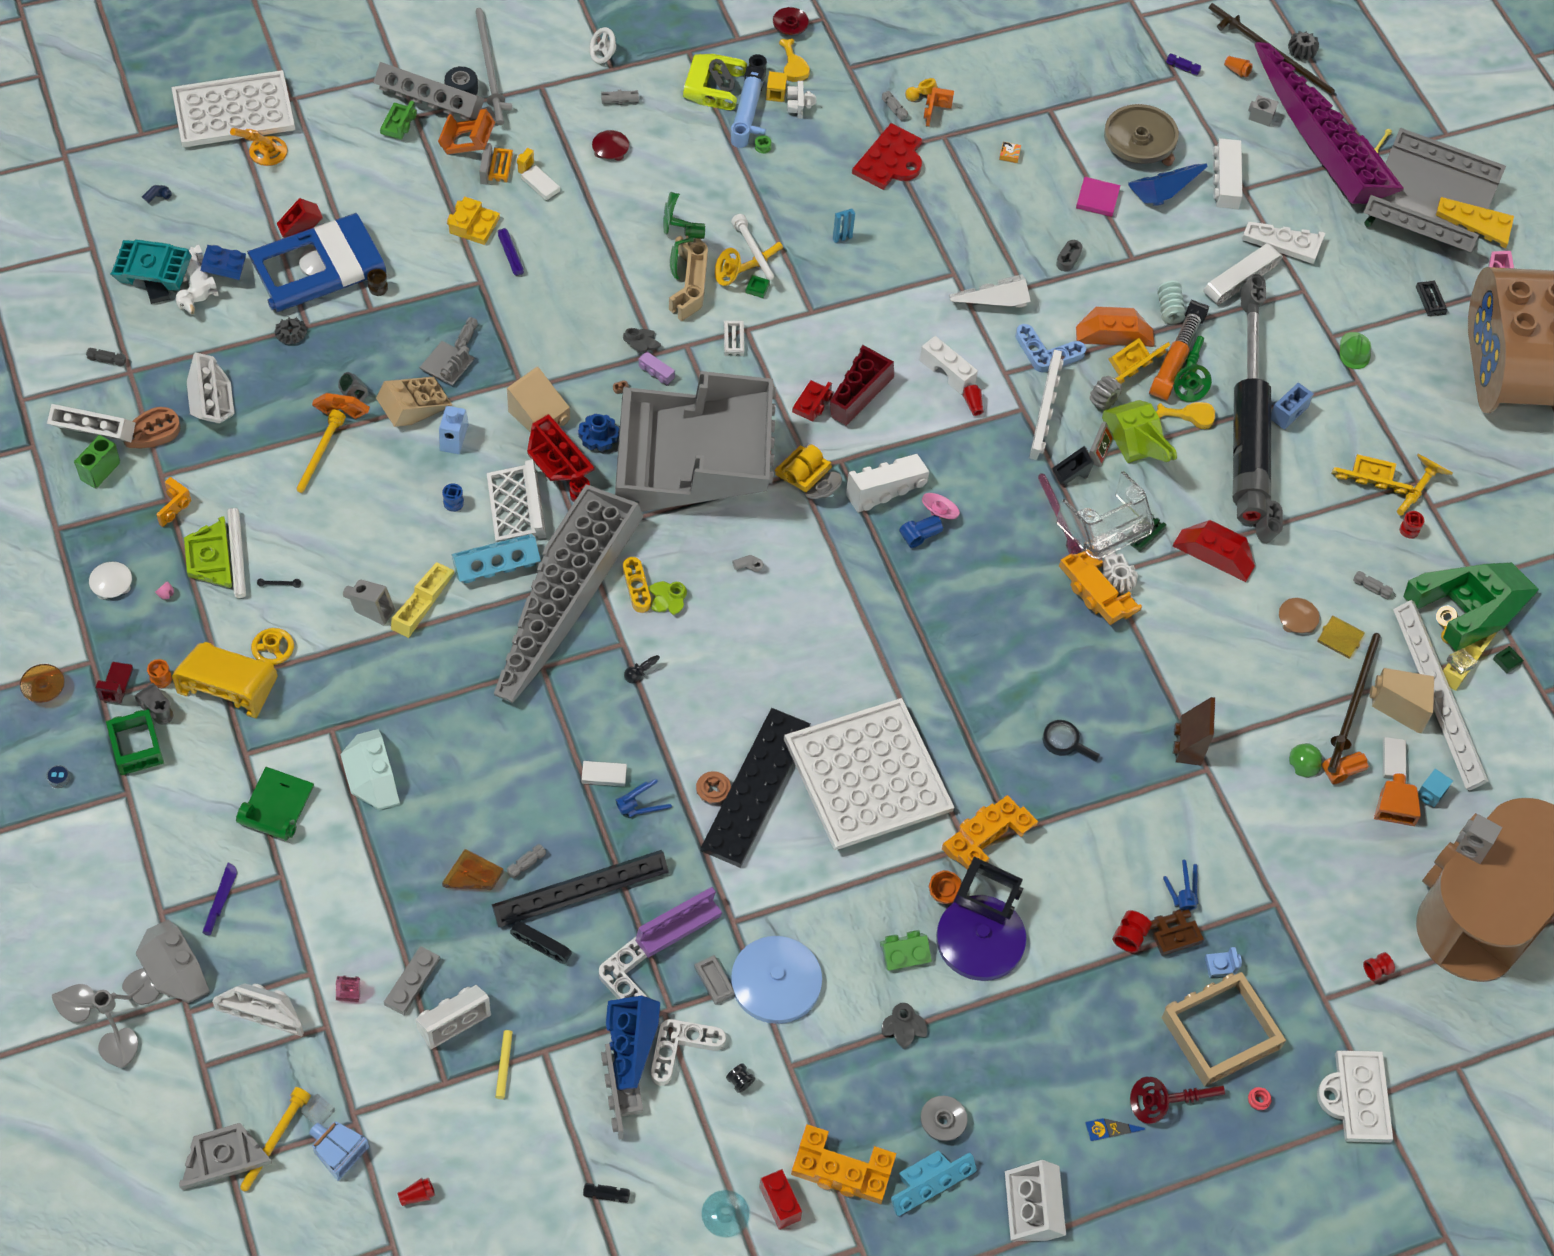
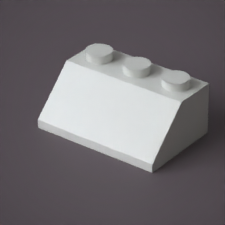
M477 985L471 988L466 987L452 999L447 998L441 1001L438 1007L432 1010H425L419 1014L418 1018L415 1019L417 1029L430 1050L491 1016L489 997Z
M1040 1160L1005 1171L1011 1241H1048L1065 1236L1066 1229L1060 1167L1045 1160Z

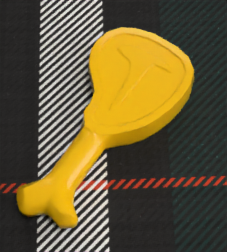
M781 39L779 45L785 48L787 54V64L783 73H787V80L791 82L806 80L810 75V68L803 58L794 54L792 49L794 39Z
M1161 403L1157 405L1158 410L1156 413L1159 418L1163 416L1180 417L1183 420L1190 421L1199 429L1211 428L1215 420L1214 407L1209 403H1191L1183 409L1166 408Z

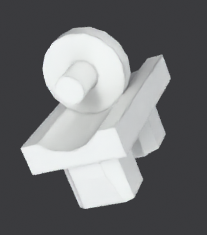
M798 81L797 86H787V99H797L787 101V112L797 113V118L803 119L804 106L810 109L811 106L815 105L817 102L816 96L810 91H807L805 94L803 93V81Z

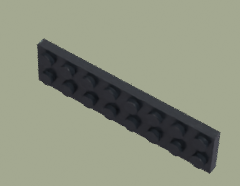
M771 707L701 846V852L741 868L793 763V758L784 741V736L808 728L811 723Z

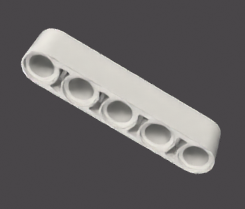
M1267 243L1210 281L1203 292L1219 305L1239 292L1241 286L1253 274L1262 276L1277 266L1283 256Z

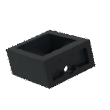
M973 857L953 902L1003 924L1006 918H1011L1015 910L1012 903L1014 899L1019 900L1024 888L1020 887L1023 879L977 857ZM976 873L1011 888L1002 912L966 896Z

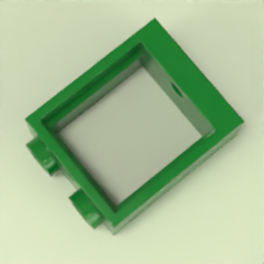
M149 709L139 710L123 717L117 716L106 721L120 775L164 764ZM147 724L153 748L121 756L115 733Z

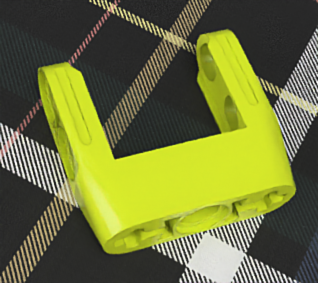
M695 54L684 85L683 97L704 106L724 110L735 109L737 98L733 94L706 87L711 73L709 64L714 59H720L725 63L731 76L739 77L745 75L747 63L741 59L717 54ZM716 63L713 71L717 70L719 74H722L720 69L722 66ZM735 66H739L743 70H738L735 68ZM707 96H712L715 99H709ZM725 99L731 100L733 103H728Z

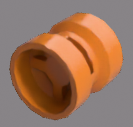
M156 659L148 664L147 672L151 684L154 683L158 688L167 687L172 681V675L167 662Z

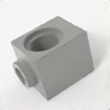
M1258 95L1255 102L1251 101L1248 109L1251 112L1249 120L1270 126L1279 102Z

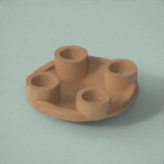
M1291 598L1283 602L1279 608V618L1286 632L1312 633L1319 623L1320 615L1317 608L1306 599Z

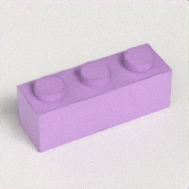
M646 351L639 358V367L657 378L661 383L668 385L675 378V370Z

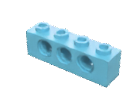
M533 534L451 554L457 579L460 582L463 581V583L473 582L475 578L481 576L490 578L500 571L504 573L513 572L516 570V567L524 566V568L536 565V562L541 561L536 538ZM515 550H521V556L513 559L512 553ZM500 555L501 561L498 564H492V558ZM480 560L481 566L478 569H472V563Z

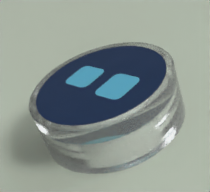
M62 765L51 767L46 775L48 783L54 788H62L70 781L69 771Z

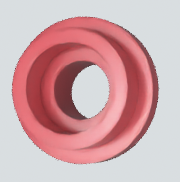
M1256 1087L1250 1091L1248 1102L1256 1110H1265L1271 1104V1095L1265 1088ZM1255 1097L1262 1098L1263 1102H1258Z

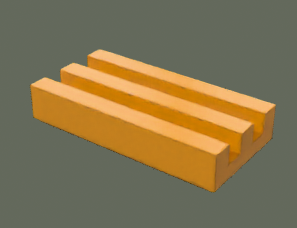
M494 148L488 175L489 181H492L494 178L498 182H500V179L508 182L513 150ZM498 153H501L498 172L494 173ZM508 154L505 171L502 174L505 155Z

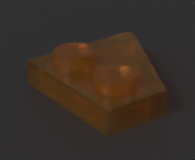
M464 849L442 882V885L445 888L492 890L503 874V868Z

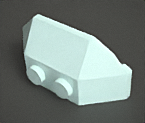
M379 729L357 734L340 754L351 794L372 805L377 810L400 805L393 773Z

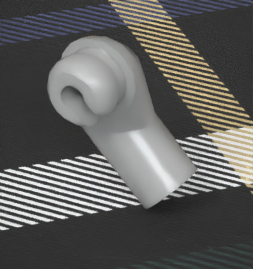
M753 555L732 561L735 570L746 567L757 572L762 570L764 566L763 561Z

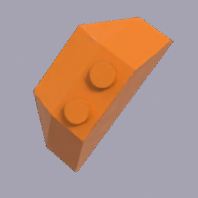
M1095 307L1076 326V340L1084 344L1127 346L1140 338L1144 346L1154 347L1153 328L1134 308Z

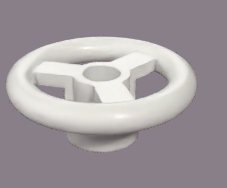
M607 27L598 29L590 42V56L592 60L598 64H603L611 58L616 50L615 35ZM603 33L602 39L595 45L598 37ZM602 51L604 57L598 58L595 52Z

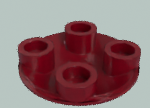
M606 130L600 132L592 141L594 155L597 158L620 161L629 149V140L623 133L618 131Z

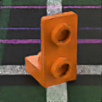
M932 88V93L927 95L926 105L929 108H925L923 119H927L926 126H930L933 106L952 108L953 90Z

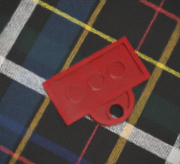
M890 123L852 168V174L882 190L886 188L892 179L909 181L916 178L921 172L922 160L915 151L922 144V138ZM907 167H914L915 170H909Z

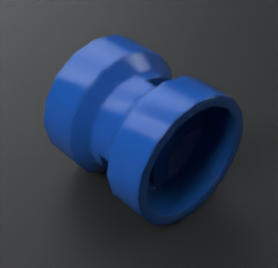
M455 483L446 485L442 490L444 507L451 512L459 511L464 505L462 487Z

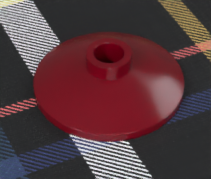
M794 7L782 8L773 16L774 27L779 32L787 35L800 34L807 29L809 24L807 14Z

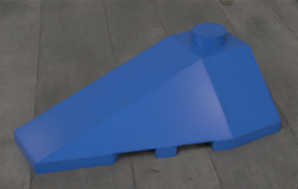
M642 995L608 1001L606 1028L611 1034L610 1049L614 1052L613 1068L617 1090L635 1089L638 1087L659 1025V1001Z

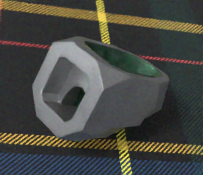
M346 372L340 377L338 387L341 393L345 396L355 397L363 402L368 396V390L362 380L350 372Z

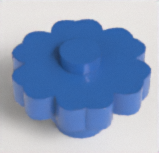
M593 414L592 416H587L585 422L579 424L578 437L582 439V445L589 450L597 448L599 451H605L606 449H611L612 443L618 441L619 427L615 426V420L608 415Z

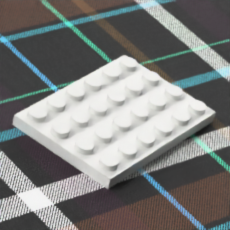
M283 70L171 87L182 148L243 138L231 135V128L257 130L261 135L295 130Z

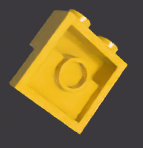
M464 196L462 201H457L454 215L450 214L448 216L447 225H449L450 234L485 245L500 219V213L482 207V202Z

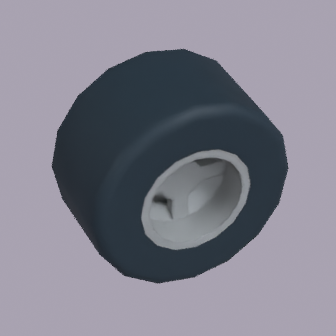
M458 66L446 73L445 85L477 95L478 77L472 69Z

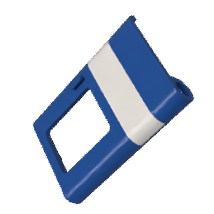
M357 213L247 251L270 296V299H267L271 310H275L276 313L367 280V274L372 269H382L386 273L384 261ZM308 244L314 245L326 269L279 287L275 286L263 261Z

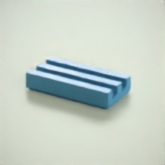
M853 208L835 213L833 240L835 243L839 242L840 238L842 241L846 240L847 236L849 239L853 238L855 221Z

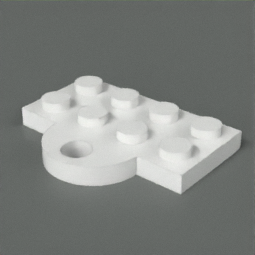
M1337 1051L1335 1053L1337 1072L1326 1076L1318 1087L1317 1098L1321 1108L1328 1115L1343 1120L1345 1142L1391 1143L1393 1133L1383 1052ZM1324 1091L1333 1092L1335 1100H1328L1324 1096Z

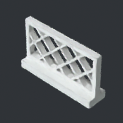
M533 459L525 461L523 466L487 473L496 543L528 534H533L538 539L547 538L538 474ZM523 473L524 476L519 482L512 479L515 474ZM499 477L505 479L499 486L493 484L492 480ZM509 482L515 485L510 493L503 489ZM520 488L526 491V494L521 499L514 496ZM500 492L507 496L502 503L495 500ZM511 499L518 502L513 509L506 507V504ZM522 505L528 508L524 516L517 513ZM502 509L509 513L504 520L497 517ZM513 516L520 519L515 527L508 523ZM524 522L531 525V530L522 532L519 528ZM504 526L511 529L508 535L500 536L499 532Z

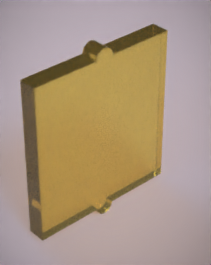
M1332 615L1328 624L1323 626V632L1317 642L1350 659L1355 649L1359 648V642L1365 632Z

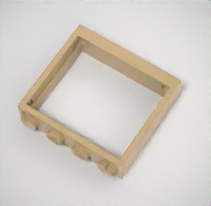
M1242 972L1236 975L1231 973L1225 976L1222 982L1218 984L1210 983L1203 988V991L1199 993L1192 992L1179 1003L1177 1001L1171 1002L1165 1007L1161 1017L1204 1087L1280 1050L1286 1042L1281 1031ZM1236 986L1270 1039L1210 1068L1177 1015Z

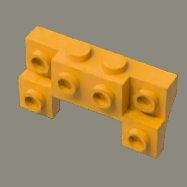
M1091 548L1078 554H1069L1061 559L1059 567L1071 580L1070 586L1073 592L1083 599L1088 609H1091L1095 614L1100 613L1109 625L1122 618L1126 620L1141 610L1142 605H1138L1133 600L1130 592L1117 597L1119 592L1098 570V568L1102 567L1103 561H1099L1095 557Z
M1007 795L995 805L992 803L988 807L983 806L972 819L967 818L959 826V832L943 843L942 850L950 859L959 862L968 870L973 857H977L987 863L989 862L990 858L982 850L1006 833L1009 827L1022 837L1030 828L1037 826L1038 821L1024 806L1020 808Z
M806 1124L791 1175L817 1183L820 1188L826 1190L831 1188L838 1190L847 1197L857 1196L881 1204L897 1153L874 1146L870 1161L866 1163L824 1149L829 1131Z

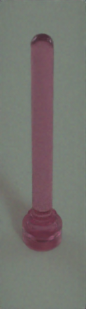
M1043 473L1039 474V482L1067 538L1066 548L1069 554L1080 553L1084 549L1081 539L1074 536L1046 475Z

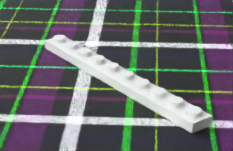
M1410 600L1393 610L1419 674L1434 676L1433 709L1464 785L1470 791L1489 781L1416 604Z

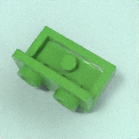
M410 101L408 106L394 102L380 128V134L402 140L404 134L409 132L411 121L416 118L417 109H415V102Z
M920 930L907 932V936L904 937L889 935L885 937L884 941H880V946L883 947L886 970L888 971L932 962L928 937L926 934L920 933Z

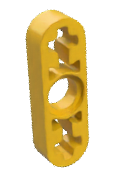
M629 557L623 562V573L630 600L636 612L644 613L651 607L649 589L641 561L636 557ZM630 565H633V567L635 568L634 575H632V570L629 567ZM634 581H639L643 585L640 588H633L631 584ZM642 594V600L645 604L641 605L638 595Z

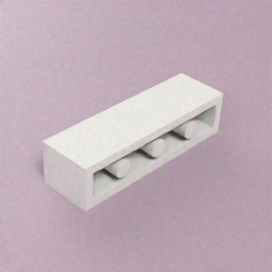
M1219 138L1217 146L1213 148V157H1216L1213 163V171H1216L1213 178V185H1216L1213 199H1216V207L1239 209L1242 200L1241 140Z
M51 404L47 424L58 428L97 436L101 435L106 438L132 442L136 424L124 418Z

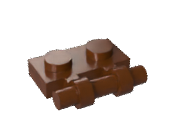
M1179 909L1173 911L1170 915L1164 917L1159 915L1154 917V920H1151L1152 926L1150 930L1155 928L1159 930V932L1154 933L1153 938L1162 956L1203 943L1204 938L1196 921L1186 922V919L1191 918L1189 909L1183 911ZM1172 923L1178 924V926L1168 928L1167 925Z

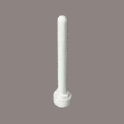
M743 214L735 215L731 220L734 229L742 233L766 278L772 280L774 274L747 228L748 221Z

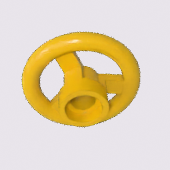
M268 628L259 632L251 644V651L256 660L268 661L273 665L286 661L294 650L293 638L287 631L280 628ZM283 637L288 643V648L284 654L279 650L280 641ZM267 650L268 652L273 653L276 656V658H265L261 656L258 651Z

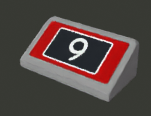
M1104 421L1101 423L1089 452L1094 461L1093 465L1098 467L1103 465L1113 441V435Z

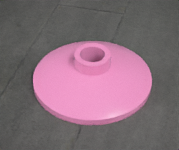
M925 493L922 497L923 504L931 511L932 516L956 519L960 514L957 506L944 496L935 493Z

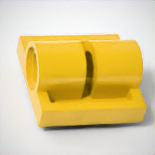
M809 444L806 448L800 445L775 469V475L800 490L807 492L832 468V464L823 458L822 452L815 445Z

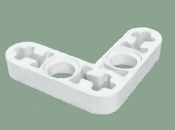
M636 937L599 967L601 982L617 999L632 997L633 994L634 997L641 995L647 997L626 975V973L647 957L643 950L639 949V945L635 941ZM624 954H629L633 960L628 964H624L620 961V957ZM606 969L608 971L613 970V976L616 979L615 982L611 975L608 974L605 976ZM621 984H627L630 987V991L622 994L617 988Z
M673 1019L665 1020L661 1023L651 1068L652 1081L659 1086H664L670 1082L678 1045L718 1051L725 1045L726 1035L724 1031L713 1026ZM669 1027H673L674 1032H672L671 1034V1040L666 1041V1030H668ZM695 1030L699 1033V1037L696 1040H690L686 1036L687 1032ZM703 1032L706 1033L705 1042H702ZM714 1035H718L719 1040L717 1043H712L711 1038ZM664 1047H668L672 1050V1055L664 1058L659 1054V1051ZM661 1063L665 1064L664 1072L666 1075H663V1078H658L657 1073L660 1072Z

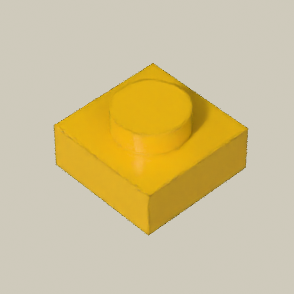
M526 148L523 154H519L517 158L518 173L523 174L534 164V150Z

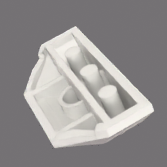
M195 352L187 378L190 414L202 420L221 423L234 415L231 382L224 371L216 364L217 361L213 356Z
M245 983L214 997L212 1001L216 1011L301 1037L304 1034L302 1024L289 997L282 991L275 990L272 992L259 984L249 985Z

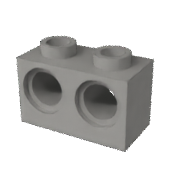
M1477 814L1473 821L1470 819L1467 821L1456 839L1459 842L1456 851L1481 864L1493 846L1502 827Z

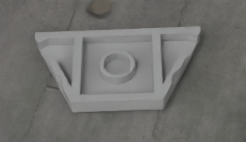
M241 1123L233 1124L193 1137L190 1146L191 1152L187 1156L185 1163L186 1170L183 1180L179 1182V1187L182 1190L266 1166L272 1164V1161Z

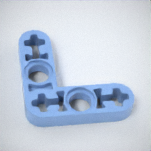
M1021 324L1017 327L1016 340L1034 369L1038 372H1048L1054 349L1062 351V355L1065 357L1062 359L1064 360L1063 366L1079 361L1085 356L1086 346L1080 341H1073L1046 350L1030 325ZM1029 346H1037L1039 350L1032 351L1029 349Z

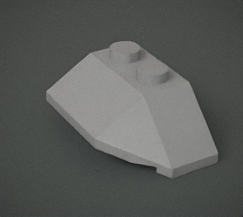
M166 920L147 929L136 951V956L156 991L182 999L186 1003L209 994L210 991L199 962L178 926Z

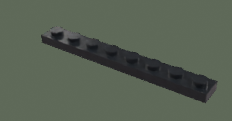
M659 850L491 905L497 926L503 927L516 921L543 914L669 872L664 852Z

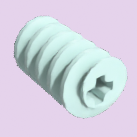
M1172 280L1161 284L1158 288V299L1160 301L1162 320L1167 324L1182 322L1186 317L1184 315L1185 308L1181 283Z

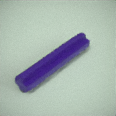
M506 228L499 229L498 237L514 275H522L524 268L509 232Z

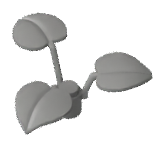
M144 968L132 972L123 981L122 989L128 995H118L115 992L110 994L107 990H99L94 993L85 984L72 985L52 994V1000L56 1009L68 1021H85L90 1015V1009L95 1007L99 1012L107 1016L114 1033H107L101 1038L98 1050L103 1060L118 1068L127 1066L133 1060L138 1049V1038L130 1028H123L118 1031L110 1013L115 1008V999L130 1000L133 998L137 1004L144 1005L153 1002L160 994L154 988Z

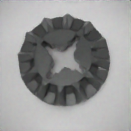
M288 317L286 320L281 319L280 323L276 324L274 331L276 338L280 342L295 344L304 339L307 328L304 321H300L297 317L295 319ZM290 326L293 328L292 334L288 331Z

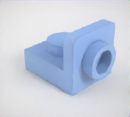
M1230 947L1228 952L1206 954L1205 956L1209 978L1225 977L1231 973L1236 975L1242 966L1241 956L1237 954L1235 947Z

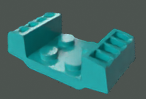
M137 239L134 241L123 240L110 275L117 281L133 285L135 279L161 282L168 290L180 291L192 255L186 248L176 247L167 243Z

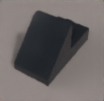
M1083 446L1054 466L1052 470L1059 483L1064 486L1079 475L1087 479L1094 461L1087 448Z

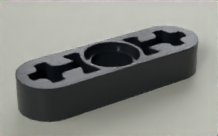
M516 921L510 930L514 938L559 963L566 964L572 955L568 947L523 922Z

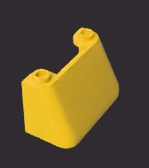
M208 642L197 644L172 675L178 694L187 696L190 690L192 694H196L198 690L233 701L236 708H240V706L245 707L248 710L246 715L256 719L278 677L272 663L268 661L262 662L215 647Z

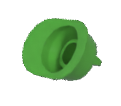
M1349 332L1343 335L1340 342V359L1342 363L1351 369H1361L1368 365L1371 356V343L1369 339L1358 332Z

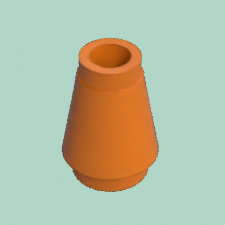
M1228 56L1224 63L1226 67L1240 77H1248L1253 68V64L1249 60Z

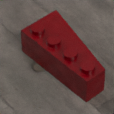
M862 344L858 356L853 360V365L846 372L845 379L840 383L830 401L831 417L847 426L894 378V361Z

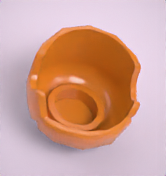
M947 870L937 872L931 877L928 886L931 897L940 904L952 903L960 888L961 879L954 872Z

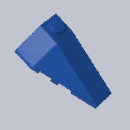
M1207 163L1193 164L1174 169V171L1157 174L1158 176L1144 177L1128 182V185L1145 204L1153 203V206L1164 204V200L1172 198L1208 166Z

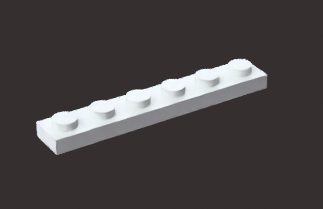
M1055 349L1050 360L1029 456L1030 459L1037 460L1039 453L1043 454L1046 442H1043V437H1047L1049 425H1046V423L1052 416L1053 409L1050 408L1051 403L1054 404L1057 392L1053 391L1054 387H1058L1060 380L1057 372L1061 371L1064 360L1060 359L1062 351Z

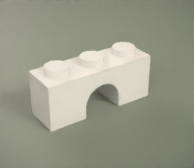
M934 336L922 346L919 361L933 372L941 367L948 375V384L958 393L963 395L965 387L976 384L978 370L938 337Z

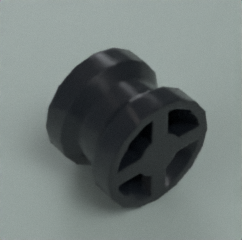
M744 1063L737 1065L726 1076L728 1082L735 1085L734 1089L737 1093L746 1090L755 1081L754 1075L747 1072V1067Z

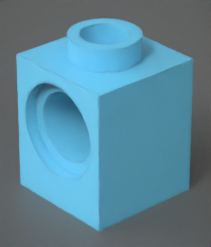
M1435 768L1419 789L1418 797L1425 804L1435 808L1448 791L1453 780Z

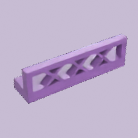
M713 887L638 928L635 941L648 958L721 917L722 911L713 901L716 893Z

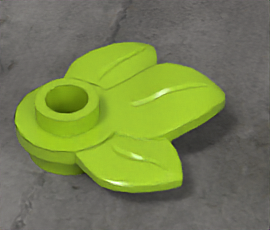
M660 581L648 587L649 591L656 596L651 604V610L656 612L669 610L672 615H675L683 609V600L687 596V589L681 582L669 584L665 581Z

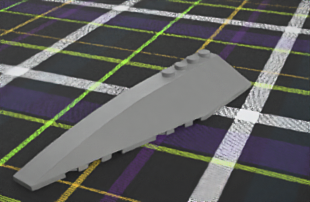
M587 484L585 485L544 548L542 562H539L536 579L532 582L530 596L527 597L517 625L518 631L513 637L511 651L507 654L505 668L501 671L494 691L495 696L513 703L563 641L641 522L643 515L637 502Z

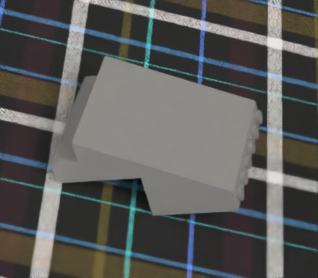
M700 371L696 395L624 387L621 402L615 495L628 500L638 501L641 512L767 491L768 484L773 482V471H770V466H773L774 454L770 453L771 449L774 448L775 438L771 437V432L774 433L775 420H772V416L775 415L776 404L772 403V399L776 397V387H773V379Z

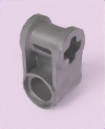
M154 683L134 695L137 703L143 710L149 709L151 717L156 723L164 725L172 721L173 711L170 708V702Z

